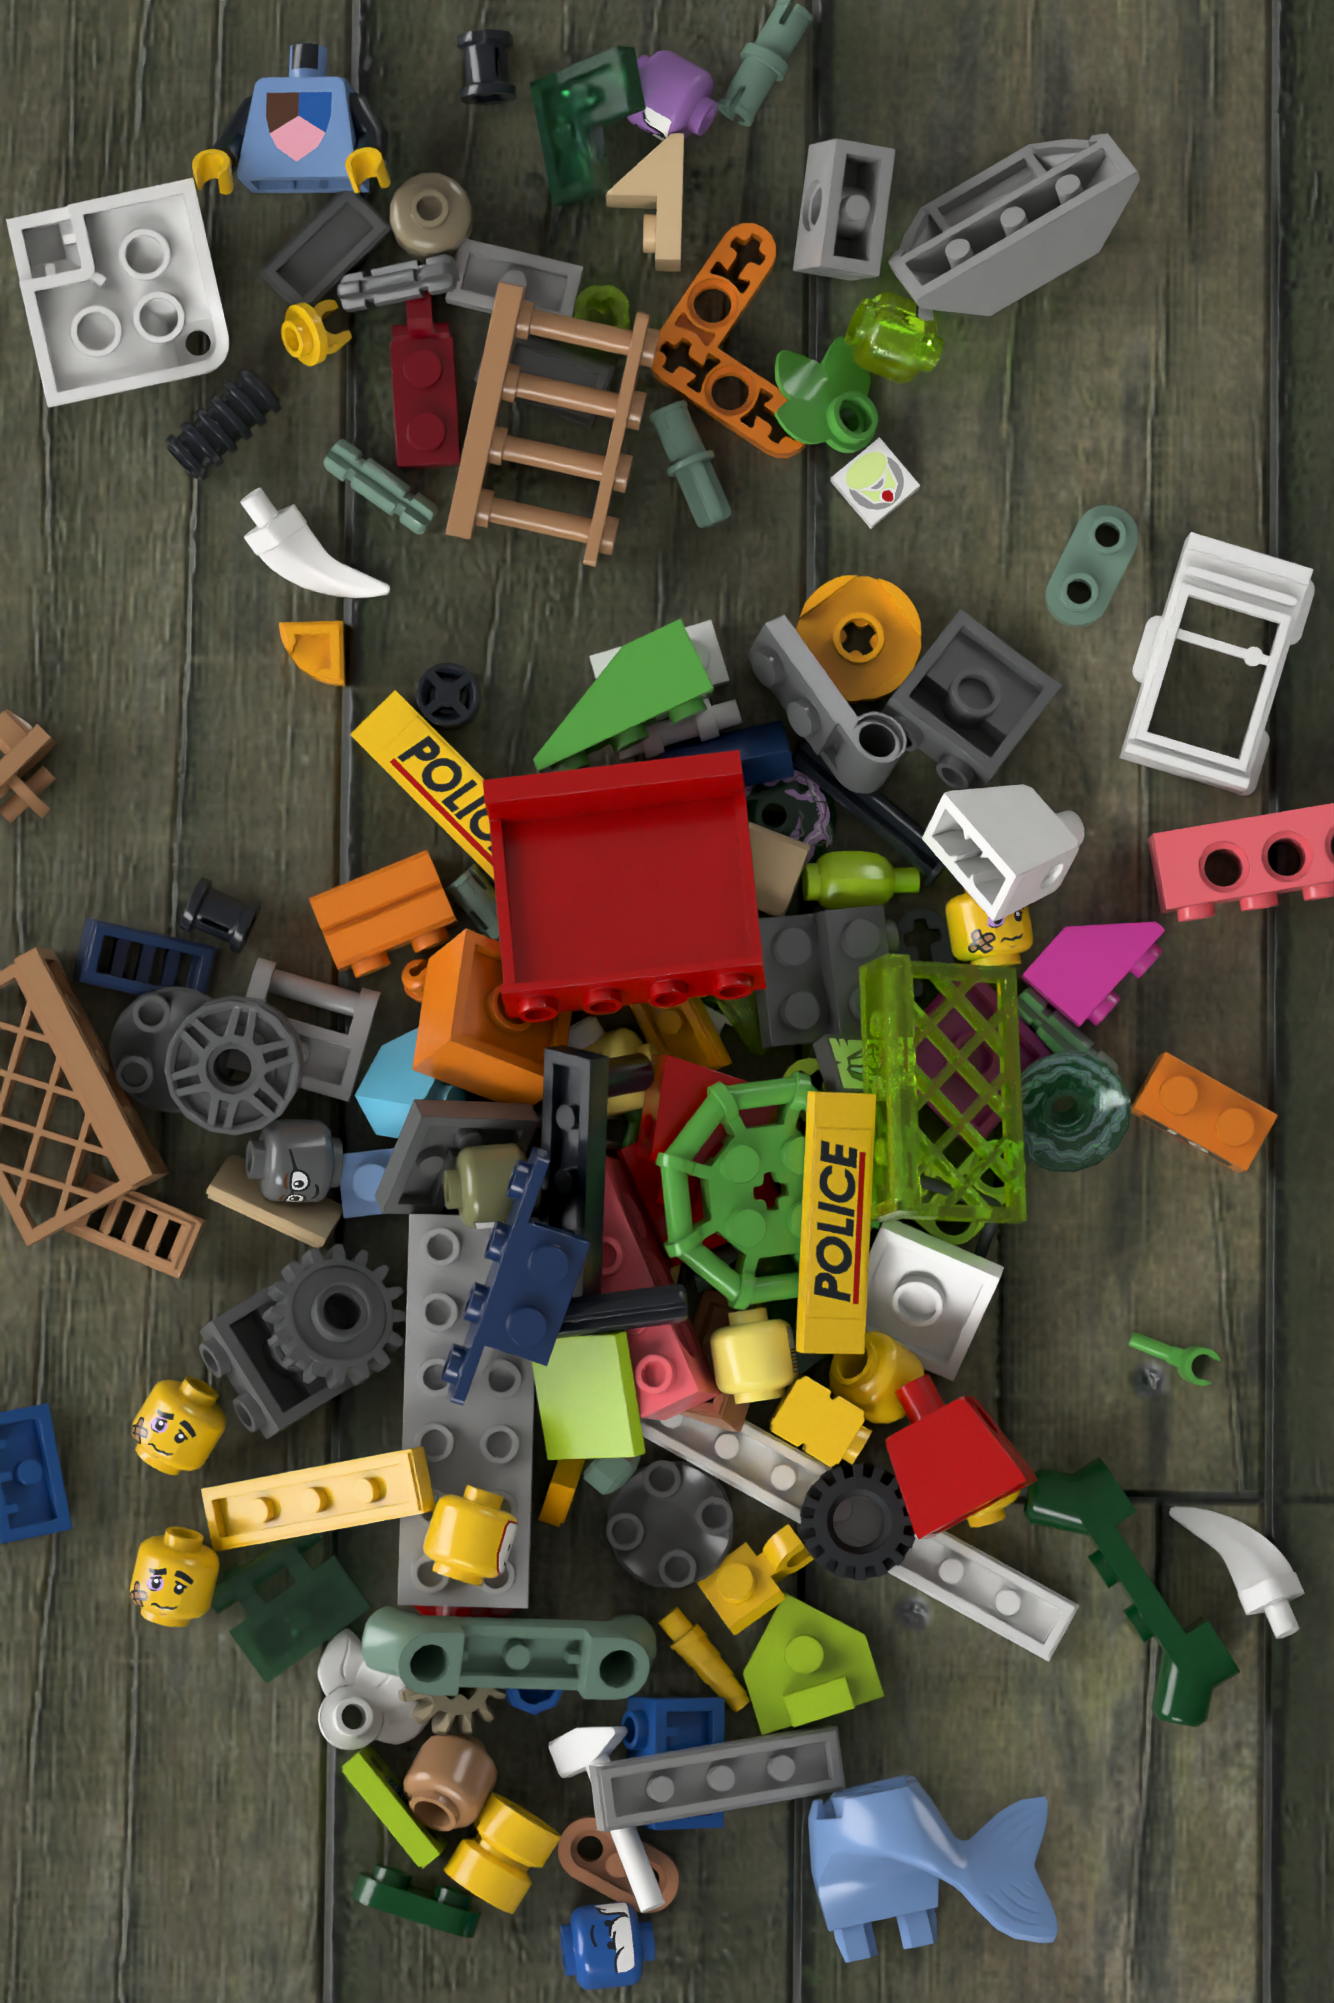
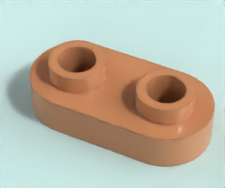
M585 1815L571 1821L562 1831L558 1843V1857L563 1869L574 1879L617 1902L630 1903L636 1912L641 1913L610 1831L603 1832L597 1830L595 1815ZM586 1836L597 1837L603 1845L602 1853L594 1859L584 1858L578 1851L579 1841ZM641 1839L651 1867L659 1874L658 1885L665 1901L664 1905L644 1912L654 1913L667 1907L674 1899L679 1886V1873L674 1860L669 1854Z

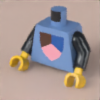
M312 43L294 44L290 46L289 77L258 79L255 83L253 95L244 98L213 148L204 150L194 157L192 169L196 190H202L205 182L210 179H218L220 193L224 195L230 194L234 188L232 174L237 170V178L251 193L369 192V178L377 177L382 189L387 188L391 184L385 166L389 145V132L367 97L356 93L345 78L327 77L328 50L325 46Z

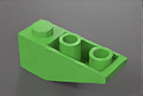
M681 619L620 648L534 757L533 761L538 773L587 768L591 765L588 755L611 744L615 753L621 752L649 738L646 727L669 717L674 726L690 720L707 710L703 700L713 696L714 688Z

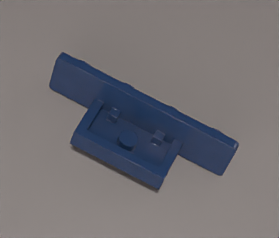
M533 1147L528 1162L518 1159L511 1173L506 1197L515 1200L507 1222L496 1221L491 1230L484 1258L492 1260V1265L485 1284L474 1282L462 1317V1319L471 1322L463 1346L455 1343L451 1345L442 1370L441 1381L449 1383L448 1395L452 1403L464 1405L484 1346L544 1366L548 1365L591 1243L588 1238L530 1219L550 1162L545 1150Z

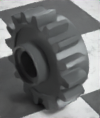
M335 1244L327 1251L324 1260L321 1252L314 1247L302 1256V1265L292 1260L281 1270L286 1282L276 1281L268 1289L267 1294L277 1301L275 1306L270 1307L263 1313L264 1321L274 1323L275 1334L267 1340L269 1346L281 1347L286 1355L281 1363L285 1369L296 1365L304 1371L303 1382L311 1383L318 1376L326 1377L328 1388L336 1389L344 1383L345 1377L348 1375L355 1386L359 1385L370 1377L369 1368L378 1373L391 1362L385 1351L394 1352L403 1344L404 1339L398 1333L392 1331V1328L398 1327L406 1321V1312L393 1309L392 1302L404 1292L401 1287L386 1289L382 1280L386 1277L389 1268L386 1265H382L373 1272L366 1268L368 1252L363 1249L351 1260H346L343 1245ZM324 1305H332L342 1312L346 1323L345 1330L336 1329L327 1322L324 1316Z

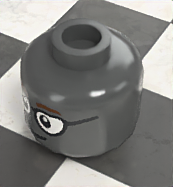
M275 1119L262 1129L259 1141L249 1140L246 1150V1174L248 1179L258 1180L259 1189L268 1201L316 1203L322 1201L327 1196L330 1188L339 1187L343 1170L342 1142L339 1137H332L329 1128L323 1121Z

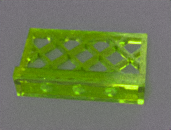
M885 954L860 966L863 1092L876 1094L871 1221L894 1222L899 1219L1009 1224H1019L1027 1221L1016 968L910 961V955ZM913 978L929 979L947 998L930 1018L914 1001ZM951 980L963 982L957 988ZM976 982L997 983L998 1010L988 1021L964 996ZM953 1007L957 1009L977 1032L960 1051L937 1027V1024ZM914 1024L919 1028L916 1032ZM925 1037L949 1061L932 1081L916 1064L915 1048ZM984 1040L1000 1057V1074L990 1084L967 1060ZM956 1070L979 1094L978 1098L963 1114L939 1090ZM917 1088L921 1091V1093L918 1096ZM1000 1088H1001V1096L997 1093ZM928 1100L952 1125L935 1144L918 1128V1111ZM986 1104L1002 1119L1003 1136L993 1147L969 1123ZM958 1134L982 1158L965 1178L941 1153ZM919 1151L924 1155L921 1159H919ZM1003 1151H1004V1160L1000 1157V1155L1002 1154ZM930 1164L954 1188L941 1204L921 1203L920 1175ZM989 1167L1005 1183L1006 1207L989 1206L972 1187ZM961 1197H962V1198L967 1202L968 1205H955V1204H956V1203L961 1199Z

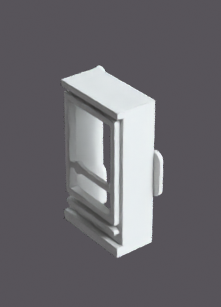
M1190 532L1184 541L1162 616L1150 618L1145 625L1132 669L1134 678L1142 684L1119 758L1233 792L1240 796L1250 795L1256 789L1270 739L1265 731V726L1290 645L1297 643L1302 636L1314 597L1315 587L1310 580L1313 569ZM1188 596L1278 623L1270 655L1263 654L1258 647L1245 649L1179 629ZM1175 638L1242 658L1249 666H1257L1258 664L1266 666L1238 759L1147 732Z

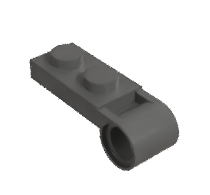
M785 614L765 623L747 654L756 678L762 685L769 687L786 711L793 730L799 736L806 739L817 756L820 754L837 780L845 788L861 794L879 790L906 749V735L901 725L894 718L879 712H869L858 717ZM865 750L869 751V752L872 753L874 756L868 754Z

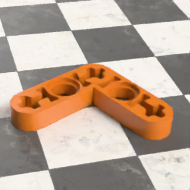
M741 223L732 227L723 236L661 328L654 364L650 369L653 376L663 386L764 453L775 458H790L799 454L807 444L786 436L781 439L779 444L773 442L770 439L772 427L758 416H756L752 428L742 423L754 411L759 394L762 393L771 399L764 404L763 411L776 418L775 413L778 408L788 400L780 393L779 388L720 350L772 272L776 261V244L772 235L764 227L757 224ZM753 239L760 243L758 255L764 262L760 266L749 262L738 276V283L747 285L748 288L744 293H740L729 279L712 273L716 267H720L728 275L737 259V252L732 246L736 242L746 246ZM708 289L722 291L731 303L729 315L717 323H708L702 320L694 309L696 298ZM681 343L690 347L688 359L702 370L705 368L707 359H711L718 364L706 375L701 392L698 393L690 388L696 382L697 376L686 368L679 366L674 373L665 370L666 356L661 351L666 346L676 350ZM725 376H734L741 379L749 391L747 401L735 410H725L719 407L712 397L714 384Z

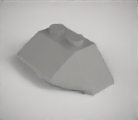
M1108 133L1092 135L1089 140L1063 139L1029 144L922 206L904 234L899 250L894 251L889 259V265L920 309L991 316L1099 253L1141 180L1139 173Z

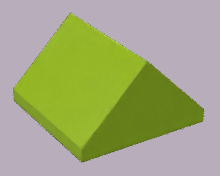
M625 1330L556 1339L547 1366L532 1362L548 1460L636 1457L646 1453Z

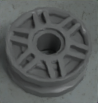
M231 995L209 1000L182 1021L168 1044L164 1071L170 1096L188 1119L211 1132L239 1135L261 1130L283 1114L301 1085L305 1059L299 1034L283 1012L262 999ZM232 1048L244 1052L251 1062V1075L240 1081L230 1080L225 1077L218 1065L219 1055L222 1051Z

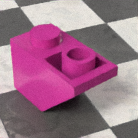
M1157 922L1065 927L1018 979L1027 987H1032L1049 1002L1048 1005L1053 1010L1057 1009L1077 1028L1086 1019L1097 1026L1120 1001L1121 997L1113 989L1130 971L1139 979L1164 951L1155 941L1163 934L1165 929Z

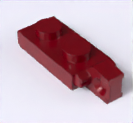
M427 290L425 291V297L406 301L407 325H392L393 341H390L398 470L460 466L461 462L453 337H450L449 322L434 323L432 295Z

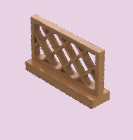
M38 947L13 959L14 964L0 971V989L17 981L27 1000L20 1026L0 1020V1029L17 1033L8 1068L0 1067V1076L5 1077L0 1092V1135L4 1124L34 1133L24 1168L5 1163L0 1156V1194L27 1246H33L140 1186L149 1185L169 1174L129 1094L119 1086L111 1059L54 949ZM35 1017L43 1033L32 1030ZM29 1038L49 1043L56 1056L49 1082L19 1073ZM64 1074L72 1089L60 1086ZM16 1081L47 1090L37 1125L6 1116ZM58 1094L78 1100L85 1112L79 1138L48 1129ZM93 1130L101 1145L90 1142ZM45 1137L76 1147L66 1182L35 1172ZM87 1150L107 1156L120 1181L100 1192L77 1186ZM10 1174L21 1177L18 1189ZM32 1181L63 1190L56 1216L39 1226H36L26 1206ZM74 1194L88 1198L71 1207Z

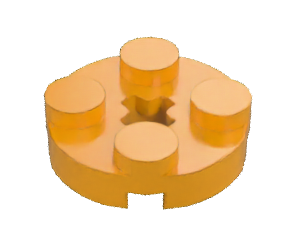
M845 575L828 581L808 598L796 627L797 633L848 704L877 701L895 692L914 669L921 650V621L915 606L900 588L880 578L877 580L869 576ZM853 622L859 629L865 628L867 625L874 629L875 635L869 641L873 650L869 654L863 656L858 650L850 653L845 651L841 644L847 639V634L843 629L846 625Z

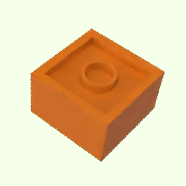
M465 929L428 959L412 1070L495 1102L529 1103L533 1106L543 1099L545 1048L559 1045L568 1046L572 1011L558 1013L555 1018L544 1022H526L519 1017L508 1019L501 995L503 973L500 942Z

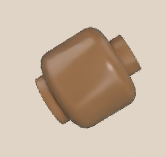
M460 1733L431 1736L421 1746L404 1777L403 1793L412 1815L426 1827L437 1831H449L467 1827L481 1814L487 1799L496 1786L498 1771L485 1746L477 1738Z

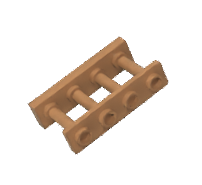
M504 281L498 282L445 534L471 540L475 536L477 526L488 528L489 522L587 543L583 564L596 567L600 553L612 555L620 518L608 516L613 492L625 493L627 489L633 456L622 453L627 428L638 431L640 428L647 393L635 391L641 366L653 367L660 330L649 328L652 314L637 312L632 331L535 309V302L525 300L527 286ZM529 334L626 355L627 361L620 393L522 372V365L511 363L516 338L528 340ZM516 397L613 418L614 421L606 456L508 435L509 428L498 426L503 401L514 403ZM502 460L601 481L593 519L495 497V490L485 489L490 463L501 466Z

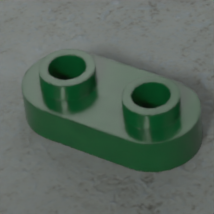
M376 1863L373 1873L359 1872L351 1896L354 1900L377 1910L450 1934L474 1938L482 1912L471 1906L474 1897L472 1894L444 1884H437L433 1893L410 1885L411 1874Z

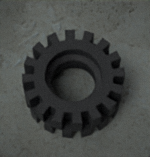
M847 1463L828 1470L811 1485L801 1506L800 1529L808 1551L823 1568L842 1578L867 1580L868 1578L887 1574L890 1569L896 1565L898 1566L905 1559L906 1553L912 1548L916 1538L914 1537L915 1532L896 1476L886 1469L873 1464ZM858 1495L873 1499L881 1508L884 1517V1525L879 1537L874 1542L861 1547L844 1543L837 1536L833 1526V1517L838 1505L843 1500Z

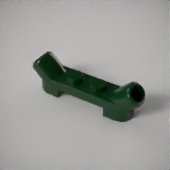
M1099 1456L1074 1474L1041 1467L1034 1472L1037 1481L1028 1485L1024 1504V1516L1030 1524L1089 1537L1097 1549L1087 1556L1092 1566L1108 1589L1119 1583L1131 1601L1132 1605L1124 1609L1123 1612L1143 1643L1154 1637L1163 1651L1151 1705L1152 1712L1156 1718L1163 1721L1199 1727L1208 1720L1213 1690L1240 1673L1233 1658L1208 1620L1200 1617L1184 1629L1176 1620L1116 1528L1117 1524L1137 1511Z

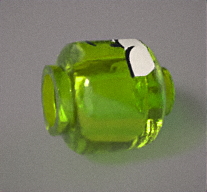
M884 291L872 300L864 298L858 304L848 324L845 344L851 346L854 364L892 382L904 385L912 381L920 371L930 373L934 369L942 353L944 339L937 336L938 322L933 310L920 309L916 302L891 291Z

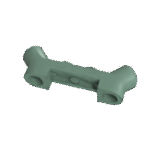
M385 1606L369 1617L362 1636V1656L367 1667L374 1671L399 1677L406 1687L415 1693L424 1695L458 1696L459 1687L577 1690L583 1699H624L638 1692L645 1684L657 1653L656 1635L652 1626L641 1616L631 1613L620 1614L606 1621L429 1616L417 1615Z

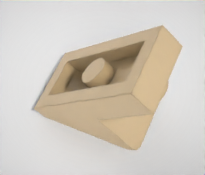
M671 133L606 194L607 207L657 209L656 215L644 214L643 253H655V271H681L684 134Z

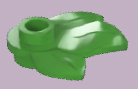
M838 337L830 345L821 364L813 359L787 350H782L777 354L775 381L780 393L788 401L778 408L775 417L792 438L808 445L826 442L833 449L843 453L857 452L871 442L878 425L877 410L873 402L867 397L871 378L861 357L845 338ZM840 416L845 419L848 428L843 424Z

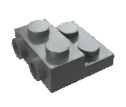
M960 609L892 695L881 713L894 718L903 728L907 740L905 751L914 752L918 748L938 763L936 766L937 774L947 785L957 790H965L968 787L971 789L985 788L1062 685Z
M883 905L825 910L814 914L759 919L767 989L755 990L762 1049L813 1044L825 1034L883 1036L899 1032L898 1020H902L906 1015L907 996L903 985L900 982H893L890 957L895 956L898 952L899 934L895 922L890 918L885 919Z
M283 1277L282 1279L278 1280V1281H284V1282H286L285 1279H284V1277ZM272 1285L211 1320L199 1331L205 1342L199 1345L200 1355L205 1365L218 1378L225 1374L227 1375L239 1395L233 1400L234 1410L239 1420L250 1432L260 1429L266 1440L355 1386L348 1375H346L344 1383L336 1389L328 1388L326 1377L318 1376L308 1384L303 1382L304 1371L296 1365L285 1369L281 1365L286 1355L280 1346H269L267 1341L275 1334L274 1323L263 1320V1313L277 1303L267 1294L269 1287ZM324 1305V1316L327 1322L336 1329L345 1330L346 1323L342 1312L332 1305ZM369 1368V1376L376 1373Z

